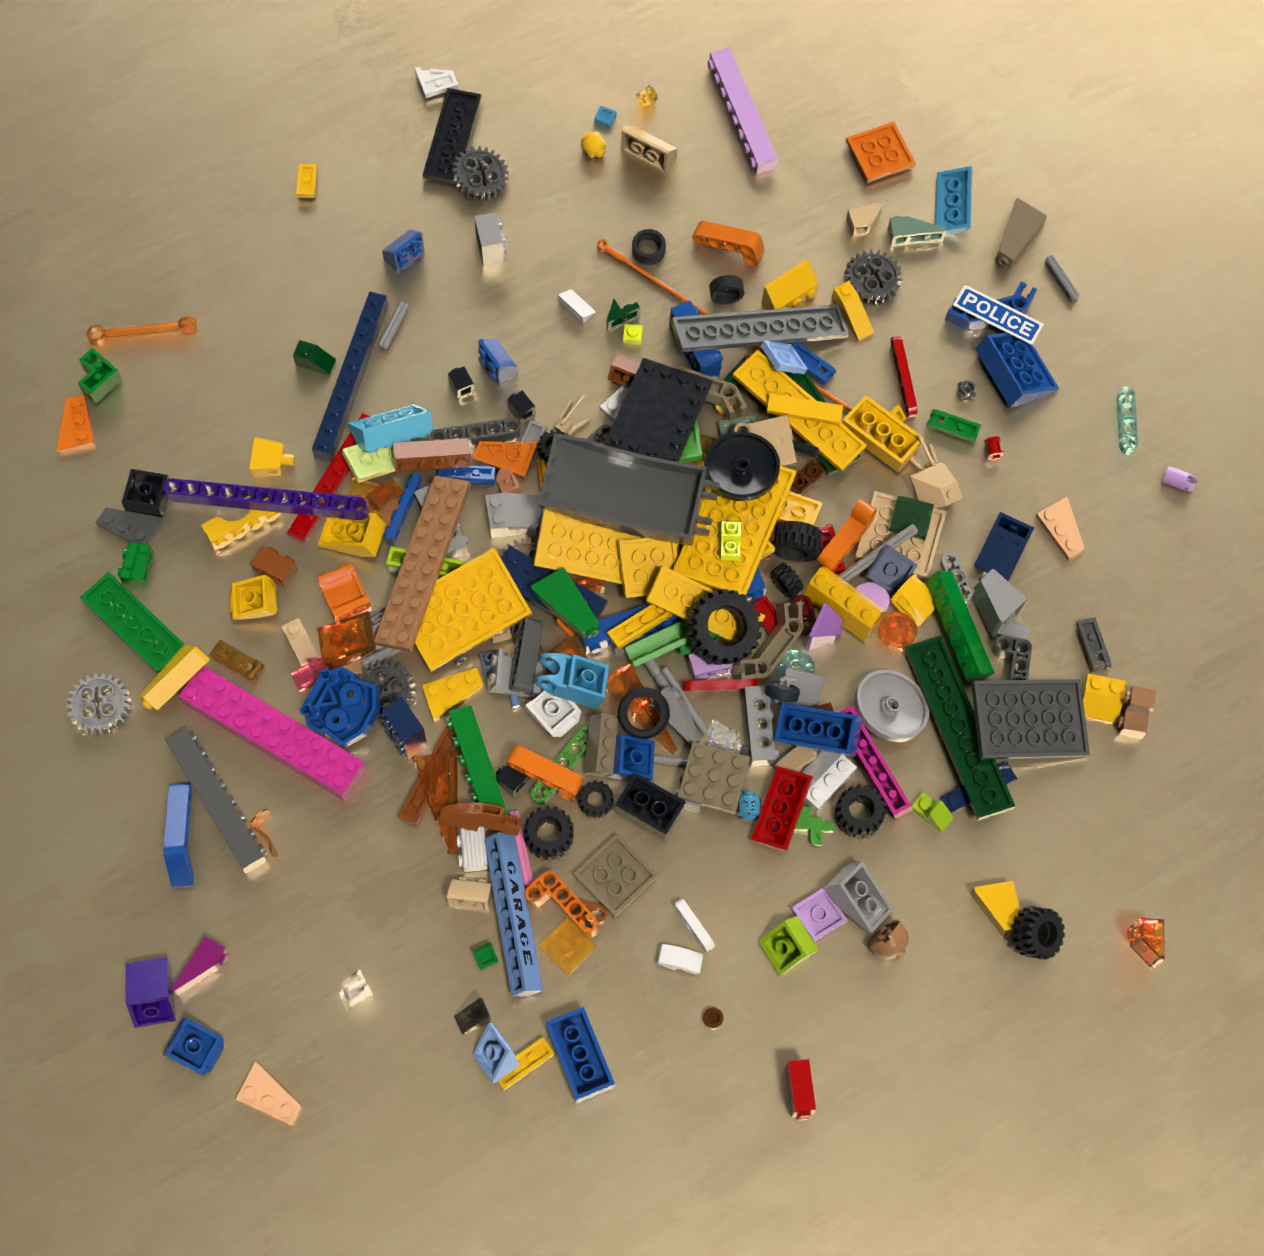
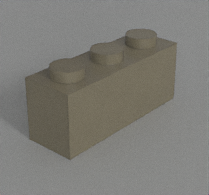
M605 713L590 716L584 774L598 777L613 775L618 716Z

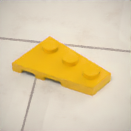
M477 667L422 685L433 721H437L444 713L451 711L458 703L466 700L483 688V682Z

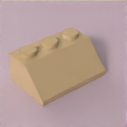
M628 126L622 129L621 151L667 174L677 159V148L656 136L646 133L641 128Z

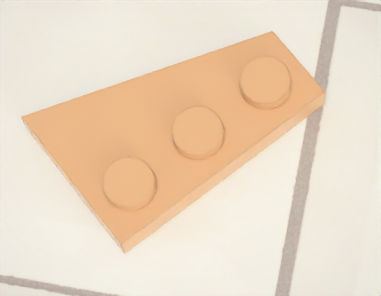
M1068 497L1061 499L1036 514L1035 517L1067 560L1084 551V545Z
M255 1061L236 1100L293 1127L302 1107Z

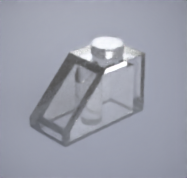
M360 969L340 985L342 991L339 994L344 1004L348 1002L351 1007L373 996Z

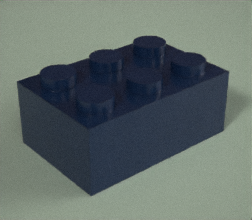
M402 697L382 709L383 717L381 719L384 723L385 733L390 740L394 739L396 749L401 756L405 754L410 759L428 747L424 727Z

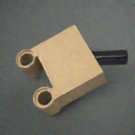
M787 415L750 424L739 423L735 426L734 432H739L741 428L746 427L748 432L767 439L778 453L780 466L798 465L796 452L813 458L818 456V447L793 440L790 420Z

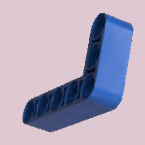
M190 782L169 784L163 853L172 888L191 887L194 884L193 870L188 853L192 801Z

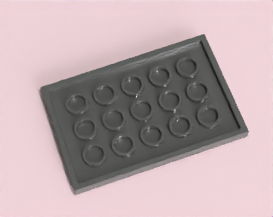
M1080 679L971 682L980 759L1090 756Z

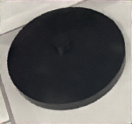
M733 432L720 437L709 447L705 456L704 466L707 467L708 471L707 480L720 483L719 489H713L716 493L734 501H751L764 496L774 487L779 477L780 459L774 446L762 436L751 432Z

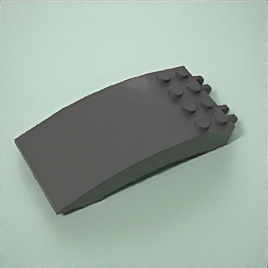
M554 433L537 505L573 519L614 531L693 546L695 535L709 536L710 530L697 527V524H712L711 518L699 516L703 499L716 501L718 497L715 493L706 492L705 488L717 490L720 488V483L707 480L708 471L705 466L649 457L592 441V439Z

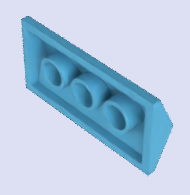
M971 166L937 172L936 225L946 228L945 235L957 236L971 228Z

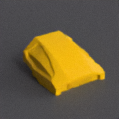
M916 574L912 575L890 600V603L895 606L901 615L917 629L936 609L928 587L917 578Z

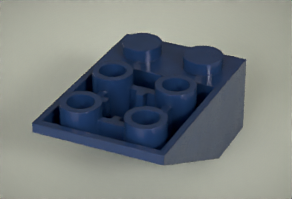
M1000 512L973 567L987 573L994 569L1009 581L1034 527Z

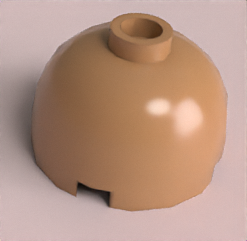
M893 920L885 925L887 927L881 932L879 929L868 941L870 949L883 959L900 958L905 954V948L908 945L909 936L906 928L899 920Z

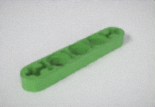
M589 725L580 728L554 763L558 764L560 761L566 760L569 763L567 769L572 770L586 753L587 738L584 740L586 746L581 741L584 739V732L588 733ZM574 745L581 748V752L577 755L570 752V748ZM538 781L531 790V799L537 805L544 804L556 789ZM544 785L546 787V789L543 792L544 797H539L537 799L535 792L540 793L543 790Z

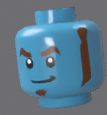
M743 791V795H740L736 814L740 816V819H756V816H759L761 812V797L755 795V791Z

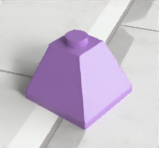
M825 603L810 632L805 650L810 651L834 643L836 637L840 638L844 627H842L843 619Z

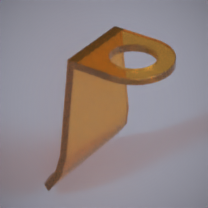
M264 809L249 823L254 831L269 844L271 855L274 858H278L277 849L269 837L259 829L270 814L269 810ZM265 814L264 818L260 822H257L259 817Z

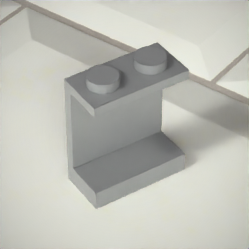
M498 649L492 654L490 659L492 673H490L488 683L491 684L490 691L535 699L541 694V688L536 685V680L542 675L543 664L539 662L541 656H538L532 692L524 694L509 689L514 657L502 655L503 649Z

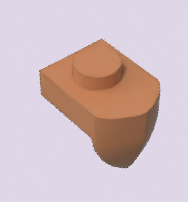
M501 467L496 476L501 492H521L522 490L514 473L508 468Z

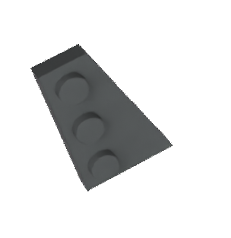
M106 507L95 523L97 526L128 543L149 545L164 524L165 519Z

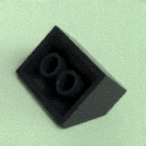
M634 773L615 803L614 812L666 841L676 825L686 801L641 775Z

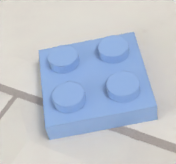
M765 340L761 344L766 357L769 358L775 370L791 372L793 374H804L808 369L791 344Z

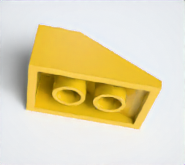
M369 513L368 517L364 520L327 517L317 545L321 548L358 557H376L386 524L376 513Z

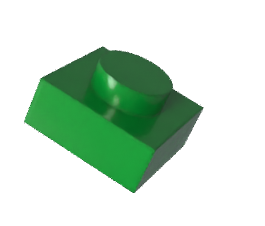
M491 942L472 950L480 970L499 962Z

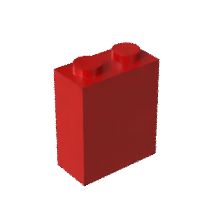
M809 1059L788 1061L785 1066L791 1118L797 1117V1121L808 1120L816 1111Z

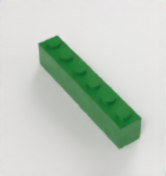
M937 571L927 578L925 582L966 682L983 681L995 672L952 571Z
M472 705L449 711L446 723L448 729L453 730L454 736L452 741L454 747L459 748L460 755H458L461 767L465 766L467 773L464 774L467 785L471 784L473 792H470L473 803L505 807L503 814L508 815Z

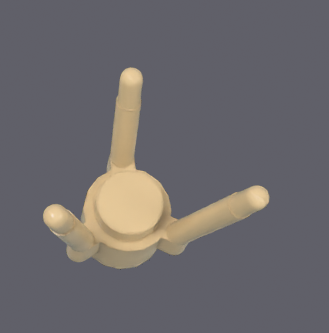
M585 394L578 399L566 415L573 402L569 400L553 426L555 431L560 430V433L564 432L565 435L570 436L574 431L590 421V418H587L571 428L572 422L569 420L585 398Z
M918 434L920 443L929 460L924 465L926 469L937 464L938 460L933 446L929 445V452L921 434ZM913 458L910 459V462L919 471L924 470Z

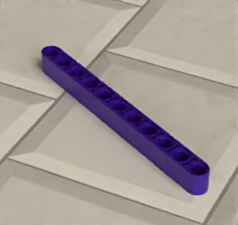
M174 478L166 480L163 484V489L168 499L179 503L350 520H364L369 515V508L365 499L356 496ZM307 501L306 504L300 505L301 502ZM326 503L324 506L319 507L320 504ZM340 505H344L341 509L337 508Z

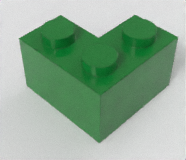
M91 348L79 359L87 375L78 384L82 393L94 404L99 402L122 381L118 369L94 348Z

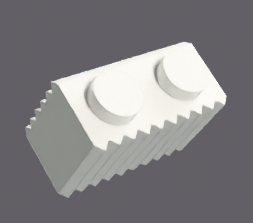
M478 827L477 832L460 829L461 835H457V845L462 847V855H458L459 867H463L464 872L488 870L484 827Z

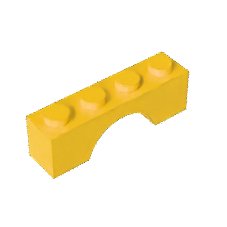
M250 510L244 518L237 521H227L216 516L201 524L212 547L216 550L225 547L234 539L242 538L251 530L259 529L266 522L276 520L281 513Z

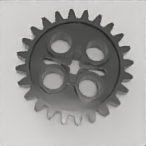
M472 146L470 151L465 148L464 153L460 152L453 162L451 173L454 175L453 181H457L456 187L461 186L460 192H467V197L470 194L473 195V199L479 196L480 201H482L483 196L487 200H489L490 195L496 198L497 193L501 194L502 189L505 190L509 179L508 165H504L505 160H499L500 154L493 155L494 150L488 152V147L482 150L481 146H479L478 150H475Z
M872 249L869 254L864 250L862 256L857 253L856 258L852 257L851 261L847 263L844 272V281H850L860 296V300L867 299V304H869L870 300H873L874 304L877 303V300L883 303L885 298L889 301L891 296L895 297L902 284L903 273H900L901 267H896L898 261L892 262L893 256L887 258L886 252L880 255V250L876 254L873 253Z
M385 659L382 665L377 660V666L374 667L370 663L369 670L363 668L364 675L358 674L360 680L379 687L380 713L375 721H377L378 717L382 721V709L385 708L383 707L385 701L390 700V704L402 697L409 708H411V705L408 702L415 701L411 694L416 693V690L412 688L416 684L414 681H411L413 679L412 674H408L409 670L407 668L403 669L401 663L396 667L394 660L390 665L387 659ZM381 675H386L383 681H378ZM396 685H402L400 690L394 691Z

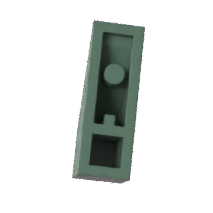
M895 216L890 218L888 224L891 246L942 241L946 233V228L908 216Z

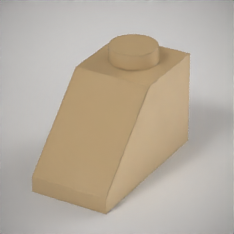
M299 618L281 626L284 636L301 666L318 658Z

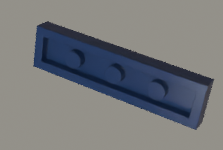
M1008 762L998 766L1006 785L1017 780ZM963 785L939 798L951 814L970 805Z

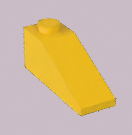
M850 281L835 287L831 299L835 305H839L842 316L856 339L859 341L874 334L859 295Z

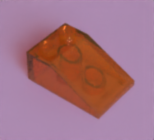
M369 611L317 628L323 665L335 669L340 666L349 665L376 649Z

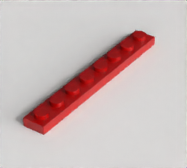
M362 413L358 420L371 416ZM351 432L313 492L335 494L351 470L342 455V450L357 445ZM326 503L320 504L319 507L324 506ZM298 514L287 534L305 543L319 521L320 516Z

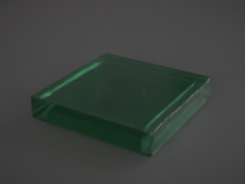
M898 495L889 531L900 533L913 524L918 530V533L913 537L926 540L934 504Z

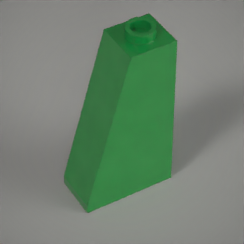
M564 567L530 586L533 596L583 639L591 638L599 632V621Z

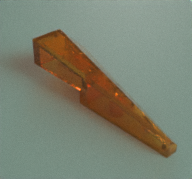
M628 664L618 669L607 679L606 690L620 702L626 693L635 688L643 687L632 665ZM641 696L630 703L628 711L643 728L648 730L658 723L660 716L650 705L652 703L651 699L647 696ZM666 728L654 737L672 755L678 751Z
M457 752L412 756V760L416 763L420 772L418 774L419 779L423 780L426 788L425 795L435 821L439 820L442 807L458 804ZM438 821L442 831L440 832L441 837L445 839L449 849L447 853H458V827L446 825Z

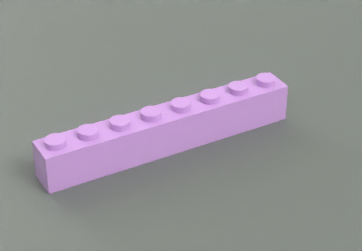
M730 47L710 52V60H708L709 70H712L714 73L715 84H718L720 87V96L726 101V110L732 115V124L737 127L738 138L743 141V149L745 154L749 155L751 168H754L756 174L776 169L778 158Z

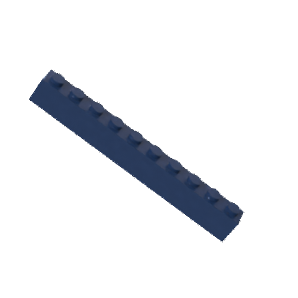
M370 291L368 293L312 447L314 459L331 463L335 457L389 307L386 295Z

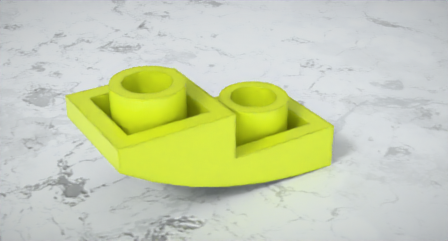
M722 521L721 560L740 561L741 522Z

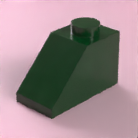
M299 340L293 353L295 366L330 376L336 362L333 356L318 345Z

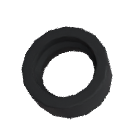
M644 229L634 236L632 254L637 261L642 264L653 265L663 259L666 251V241L660 232L653 229ZM652 240L659 244V250L653 254H646L639 250L638 245L642 241Z
M720 276L712 280L709 285L711 300L717 304L727 305L736 303L745 294L743 281L738 276Z

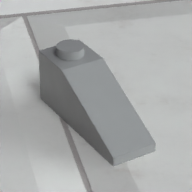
M665 687L660 693L666 698L670 707L668 723L691 745L693 742L699 743L701 740L681 691L676 687ZM654 700L650 705L661 715L660 707Z

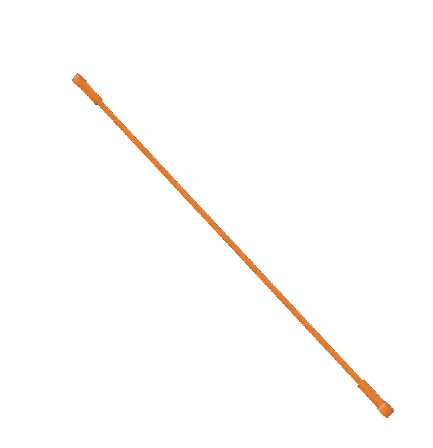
M605 239L598 240L597 249L600 252L605 251L620 262L626 263L683 302L690 301L626 259V256L609 246ZM692 302L693 306H696L701 314H709ZM751 346L754 349L759 350L763 355H765V352L761 347ZM815 384L819 392L837 404L842 405L849 412L853 409Z

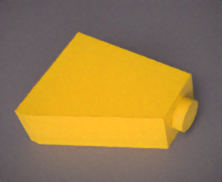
M1008 881L974 887L971 891L973 899L1001 935L1007 934L1010 937V932H1012L1011 924L1014 923L1013 919L1015 916H1018L1020 911L1014 882Z

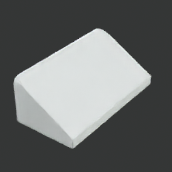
M572 289L558 295V302L582 324L596 314V311Z

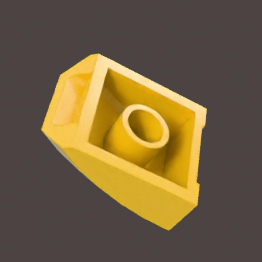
M261 575L231 583L229 601L232 620L254 619L275 615L278 611L277 587L273 579L267 575Z

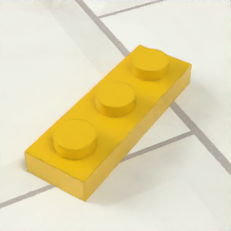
M540 1038L516 1055L520 1066L497 1081L503 1091L555 1055L545 1038Z

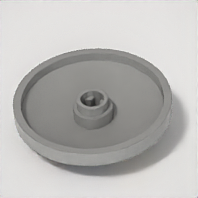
M877 670L868 674L857 686L854 696L856 712L859 717L863 718L862 723L876 736L892 742H905L915 738L925 728L929 718L928 703L920 687L906 675L893 670Z

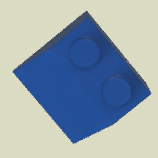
M624 734L618 735L616 737L613 775H608L607 777L630 780L633 774L637 773L648 780H652L655 741L638 739Z

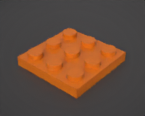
M894 122L846 138V143L867 183L915 167L916 162Z

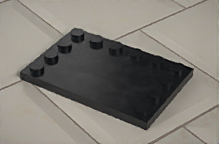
M643 358L604 445L649 457L679 462L713 381Z

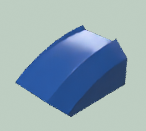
M185 1017L177 1025L162 1055L203 1076L212 1071L224 1049V1038Z

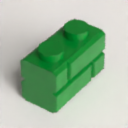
M129 542L128 547L124 548L122 553L123 565H120L118 568V577L123 584L145 587L154 554L150 545Z

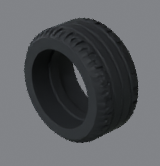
M640 687L629 691L621 699L618 706V720L621 727L627 734L638 739H649L659 735L666 728L670 719V707L666 698L652 688ZM641 696L654 699L660 707L661 715L658 723L648 730L635 728L627 716L630 703Z

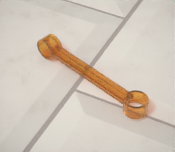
M185 316L176 322L104 329L100 325H93L88 328L86 335L93 346H101L111 339L175 332L192 335L197 332V319ZM96 332H102V333H103L100 338H98V339H91V336H92L94 333H96Z

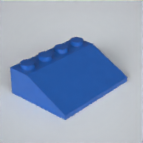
M1009 333L987 335L975 348L979 358L983 361L988 373L993 378L1009 407L1022 406L1059 390L1058 385L1033 344L1031 345Z

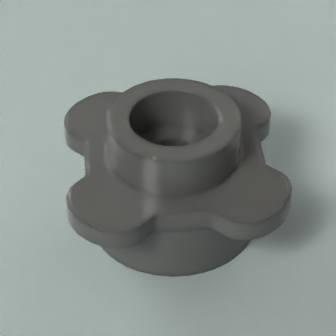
M968 380L959 382L957 385L959 388L958 396L960 398H975V383Z

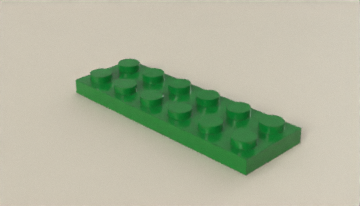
M109 572L80 596V599L157 673L185 645Z

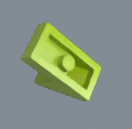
M924 792L912 805V809L916 814L941 833L954 818L943 801L937 803Z

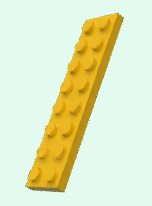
M759 350L751 355L732 375L734 379L766 407H768L770 393L816 401L783 371L775 370L771 361ZM789 417L791 429L809 445L818 447L819 453L840 472L867 446L842 423L836 425Z

